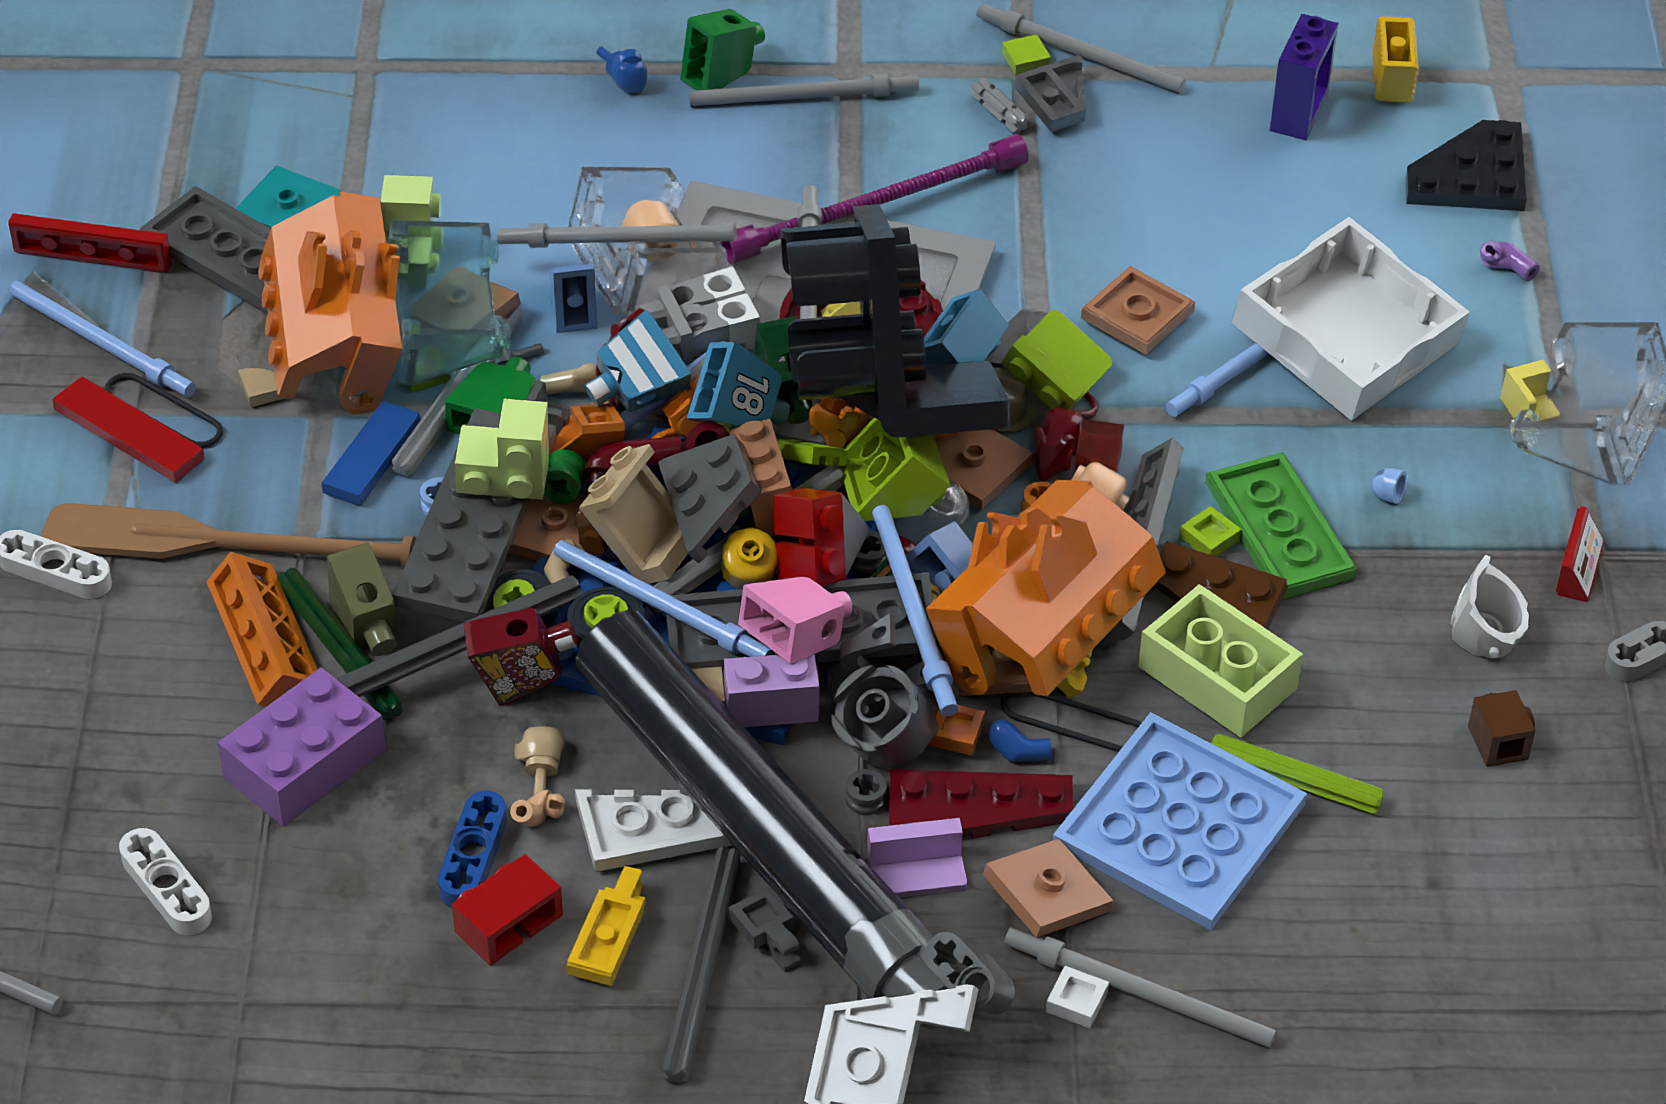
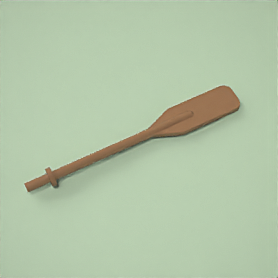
M64 503L54 507L49 513L42 531V537L87 553L159 559L214 547L327 556L369 542L376 559L401 561L402 570L416 542L415 536H405L402 544L217 530L176 511Z

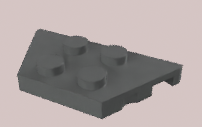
M735 434L663 458L658 462L687 552L697 563L701 562L708 555L702 546L717 528L726 533L735 523L738 515L761 492L745 446Z

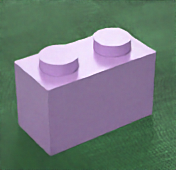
M779 655L724 659L725 707L743 727L818 721L819 681L815 655L803 657L794 663L787 662Z

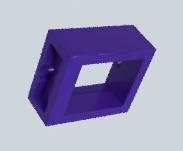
M1301 13L1278 60L1269 131L1307 140L1329 94L1339 23Z

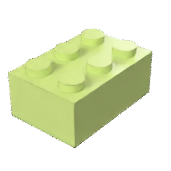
M1199 584L1142 631L1138 667L1242 738L1298 689L1303 653Z

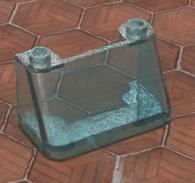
M391 220L388 244L398 245L395 255L400 256L395 303L402 351L394 369L396 386H414L500 358L503 349L510 348L511 328L510 324H503L502 316L495 315L489 273L491 264L498 263L499 247L498 240H491L489 223Z

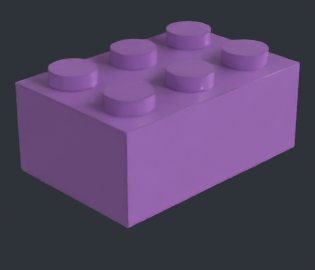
M319 668L217 742L223 778L283 827L386 750L382 715L323 668Z

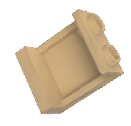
M650 444L634 449L628 446L618 451L610 460L612 466L605 475L599 477L588 488L590 494L579 507L630 574L647 584L669 579L688 554L669 493L646 465L655 452Z

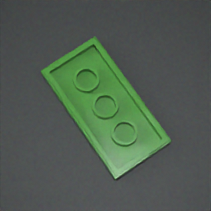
M1283 452L1206 473L1205 484L1226 518L1241 528L1240 541L1257 569L1287 579L1288 589L1283 599L1356 579L1357 568Z

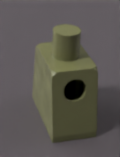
M367 542L327 555L329 602L339 622L360 648L369 646L372 654L375 656L388 654L397 645L394 638L396 634L395 603L370 543Z

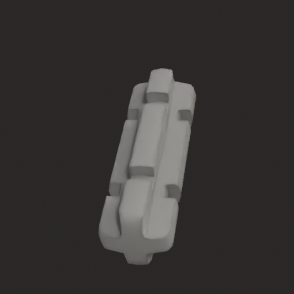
M981 78L979 81L972 83L971 95L1001 123H1004L1012 133L1018 134L1021 130L1027 129L1029 116L998 88H995V85L987 78Z

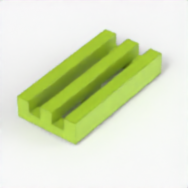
M777 439L783 459L816 465L846 466L848 451H845L844 448L801 440Z

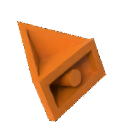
M604 403L598 407L595 404L570 406V416L557 435L549 455L556 450H572L579 454L587 463L590 456L600 447L624 440V421L612 403Z

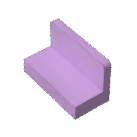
M960 818L868 828V865L899 898L966 890L967 878L961 855L963 831Z

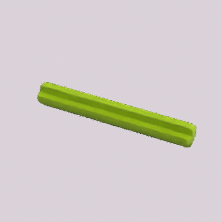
M1216 734L1211 744L1306 792L1371 814H1376L1382 805L1384 790L1382 788L1223 734Z

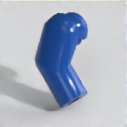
M1004 719L996 720L990 726L988 733L990 742L1008 761H1051L1050 738L1027 739L1014 724Z

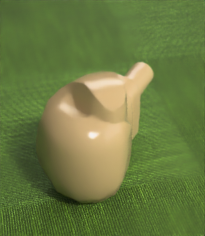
M529 727L524 732L522 741L515 743V759L525 761L526 773L535 776L534 795L540 790H546L547 776H556L565 741L562 732L554 727Z

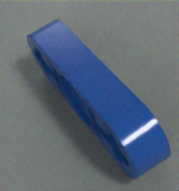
M476 792L466 800L438 875L440 899L450 908H452V903L464 891L475 888L487 880L507 824L505 800L496 792ZM485 811H493L487 814L484 828L479 827V816H483ZM469 843H479L485 847V850L476 856H467L460 851L463 846ZM461 870L466 872L467 883L462 884L460 889H453L452 887H457L460 882Z

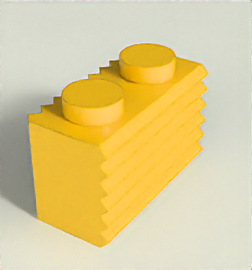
M1381 16L1377 19L1372 51L1375 99L1388 102H1411L1414 100L1419 70L1415 20L1409 17Z

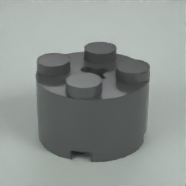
M873 665L865 666L849 675L837 689L834 700L837 702L835 715L832 714L833 727L838 736L867 763L883 768L886 771L900 769L903 765L918 757L927 747L930 740L937 735L939 725L936 720L933 704L929 697L899 668L890 665L877 668Z

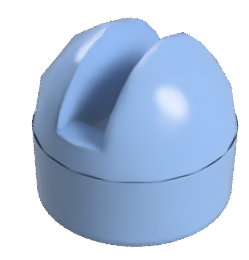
M1383 468L1378 471L1371 484L1375 495L1384 501L1398 504L1406 489L1407 473L1395 468Z

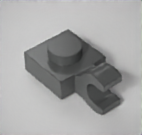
M769 887L729 907L730 921L754 949L767 943L774 960L783 971L800 963V958L794 952V950L800 947V944L790 932L794 929V917Z

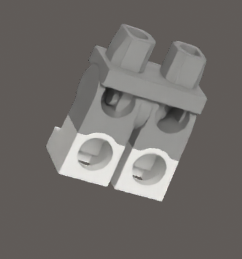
M733 266L679 282L671 288L668 284L657 287V300L638 306V309L643 308L645 311L648 309L659 327L665 328L662 329L663 333L685 365L695 361L694 357L699 358L706 353L710 342H736L743 344L747 350L754 349L756 324L760 323V316L750 297L745 292V288Z

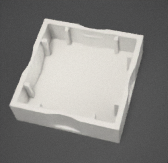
M1348 217L1312 241L1298 256L1279 263L1242 288L1231 323L1352 421L1459 344L1470 311L1428 278L1406 266L1390 248L1352 218Z

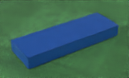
M382 401L322 481L323 493L360 506L420 422V413Z

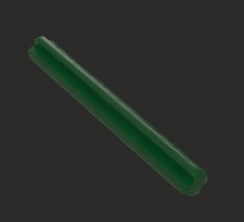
M289 568L286 572H281L278 575L277 580L280 582L288 600L346 674L371 663L298 569ZM390 685L364 695L371 706L386 721H390L394 716H399L403 711L401 707L402 701Z

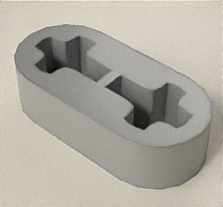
M1653 621L1611 642L1604 662L1608 675L1622 682H1632L1665 666L1666 622Z

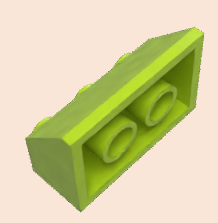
M875 417L844 448L845 451H848L846 466H839L844 473L843 481L849 502L864 521L874 520L872 512L874 508L880 505L889 507L892 518L922 515L930 506L938 504L944 498L950 486L933 435L893 437L883 430L880 421Z

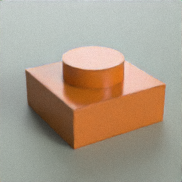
M958 705V711L954 715L943 716L940 709H938L936 720L939 729L937 735L930 740L929 746L972 756L984 725L985 711Z

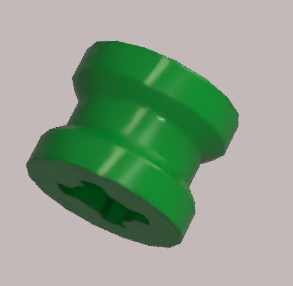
M561 449L549 455L544 496L554 503L565 504L577 498L581 490V484L586 478L584 474L586 462L579 454L572 450Z

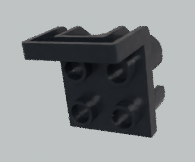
M880 204L853 206L854 223L781 229L782 266L784 271L790 275L792 298L797 305L814 306L860 302L861 314L796 319L789 323L787 333L793 382L798 383L799 387L797 390L798 400L839 397L878 419L883 430L893 437L923 436L1010 427L1009 398L990 362L979 361L926 366L922 329H916L914 311H900L899 298L921 295L918 249L916 243L911 244L908 227L890 228Z

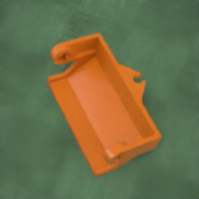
M340 191L339 196L333 195L271 227L261 255L258 277L259 280H264L262 307L267 308L268 311L265 322V335L271 337L268 362L270 365H274L278 397L293 399L304 375L344 366L346 369L339 384V397L342 407L350 413L359 414L371 412L381 403L401 354L402 342L395 303L400 256L395 255L398 245L386 243L380 198ZM360 391H367L363 392L361 396H354L358 395Z
M1056 480L1027 510L1021 512L1018 518L988 512L987 519L992 523L991 534H989L987 522L977 523L968 567L926 608L952 677L962 690L972 695H982L996 682L998 675L988 645L1023 665L1030 687L1035 695L1048 696L1166 573L1153 536L1094 487L1091 481Z

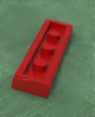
M12 213L8 221L14 252L166 273L169 272L172 265L168 235L165 233Z
M83 376L79 377L52 399L54 410L175 483L205 459L203 448Z

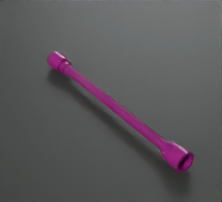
M1015 134L989 143V149L981 152L980 156L977 155L950 166L939 168L933 172L930 171L895 183L894 185L874 190L868 194L865 193L859 197L830 205L824 209L821 208V225L853 215V206L881 205L984 169H995L996 173H1000L1024 165L1028 162L1029 158L1027 145L1020 135ZM798 217L766 228L759 227L754 229L752 224L737 228L736 241H720V248L724 258L729 264H735L760 255L762 247L768 246L770 242L781 239V229L799 227Z

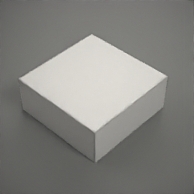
M1064 966L1047 999L1046 1012L1091 1028L1108 994L1109 982Z

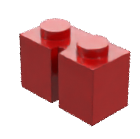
M800 488L773 495L775 534L799 537L800 543L783 541L775 543L778 555L777 580L807 577L820 586L845 580L846 558L842 492Z
M524 854L512 863L502 865L493 876L477 887L464 891L452 903L454 932L491 966L523 944V937L512 926L516 924L531 938L563 916L561 886L528 855Z

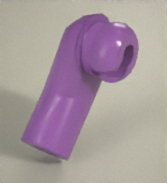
M1490 240L1485 242L1480 248L1481 261L1490 268L1512 269L1526 281L1532 280L1539 272L1540 266L1513 243Z

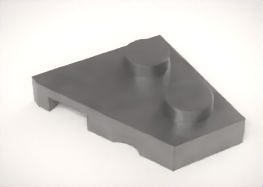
M1080 55L1015 75V89L1050 132L1085 121L1084 78H1082V57Z

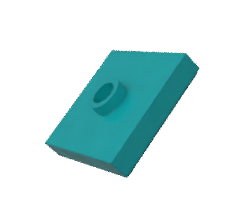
M276 165L235 209L271 228L333 195L339 196L342 190Z

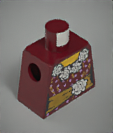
M533 608L463 623L467 656L499 706L514 701L559 679L561 667L558 653L578 646V638L570 621L547 628L537 610Z

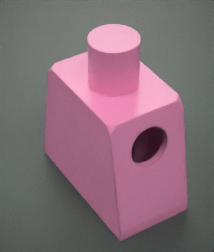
M807 577L746 584L743 586L738 625L787 662L794 663L803 657L806 658L837 645L841 637L843 618L849 617L852 613V601L846 592L840 591L831 594Z

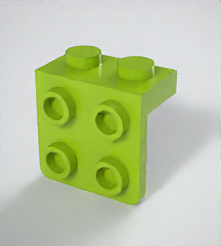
M1051 310L1026 336L1022 335L1011 346L1001 364L1015 378L1023 381L1025 386L1048 407H1062L1071 410L1112 366V358L1060 311Z

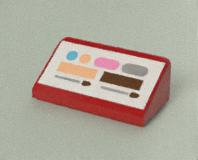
M1580 506V509L1577 508L1556 588L1558 596L1587 602L1590 598L1604 546L1603 538L1587 507Z

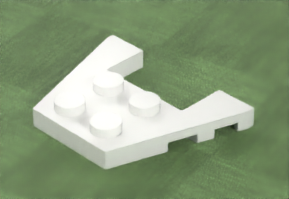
M966 984L956 986L953 989L925 990L899 997L887 998L885 996L826 1005L804 1101L808 1104H903L920 1025L923 1023L970 1032L979 989L973 985Z

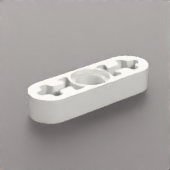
M10 530L0 535V568L6 572L85 599L99 598L111 589L112 579L109 564L102 557L23 530ZM52 559L64 561V564L56 569H45L42 567L45 562Z
M138 828L126 833L120 841L119 850L122 864L129 875L175 932L187 936L203 932L212 920L209 898L155 831L147 828ZM141 849L144 852H150L152 862L147 865L146 858L141 852L136 850ZM162 875H173L178 878L177 882L168 888H158L153 885L155 879ZM183 898L184 904L192 912H197L192 915L187 911L181 912L179 901Z

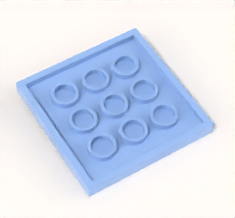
M1150 712L1053 834V840L1060 839L1077 859L1211 931L1306 805L1307 793Z

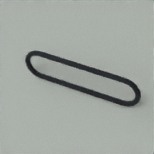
M133 373L117 374L105 384L104 389L111 393V386L119 380L131 379L137 381L211 423L217 429L216 435L210 440L203 442L191 440L175 431L201 448L214 445L222 437L223 428L216 419Z
M1023 692L1035 695L1033 692ZM1004 693L1001 697L1002 711L1014 720L1117 752L1123 747L1011 711L1007 705L1008 698L1015 693ZM1052 693L1048 696L1036 695L1130 724L1137 728L1142 723L1136 719Z

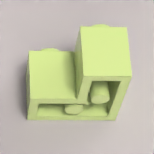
M384 175L380 204L386 243L398 245L395 255L400 256L396 290L429 291L431 275L439 274V251H435V247H442L443 224L436 223L435 218H440L441 194L434 193L433 177Z
M504 399L499 428L462 425L455 459L456 493L543 500L549 464L547 402Z

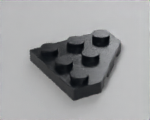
M1481 120L1408 165L1405 177L1406 204L1525 211L1527 196L1522 123L1507 120Z

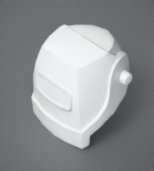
M1485 555L1471 574L1458 597L1451 618L1452 640L1475 656H1485L1492 659L1504 657L1512 651V648L1521 640L1528 629L1529 614L1526 609L1528 603L1521 591L1504 573L1489 564L1491 557Z

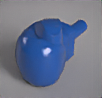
M604 47L597 49L596 54L606 61V72L613 78L621 90L632 94L641 92L644 89L648 79L647 68L641 54L637 50L626 49L611 54Z

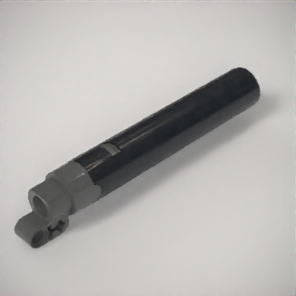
M625 610L615 613L609 618L598 622L587 633L580 643L577 656L575 657L576 669L784 904L805 924L807 930L869 999L885 996L892 998L912 995L914 992L925 990L953 989L956 986L967 984L979 989L975 1010L996 1015L1003 1013L1011 1006L1015 996L1014 984L982 946L972 939L945 931L933 936L638 611ZM958 960L961 964L966 965L968 967L962 968L956 966L955 964ZM989 979L990 992L982 1000L980 995L981 987ZM923 1023L920 1025V1027H924L930 1030H933L937 1027L934 1025H928Z

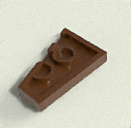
M1169 541L1165 542L1159 554L1166 573L1154 585L1156 589L1177 603L1200 584L1267 630L1288 589L1287 579Z

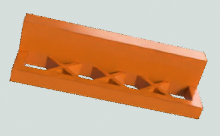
M230 552L206 583L257 705L267 707L281 697L289 687L293 688L318 669L283 588L277 580L273 565ZM254 575L260 576L262 582L258 580ZM291 665H293V666H294L297 670H299L302 674L297 673V672H294V670H293V668H292Z

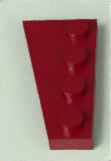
M890 769L889 826L960 818L963 834L971 833L972 838L990 836V831L999 828L1011 827L1014 831L1062 824L1073 810V775Z

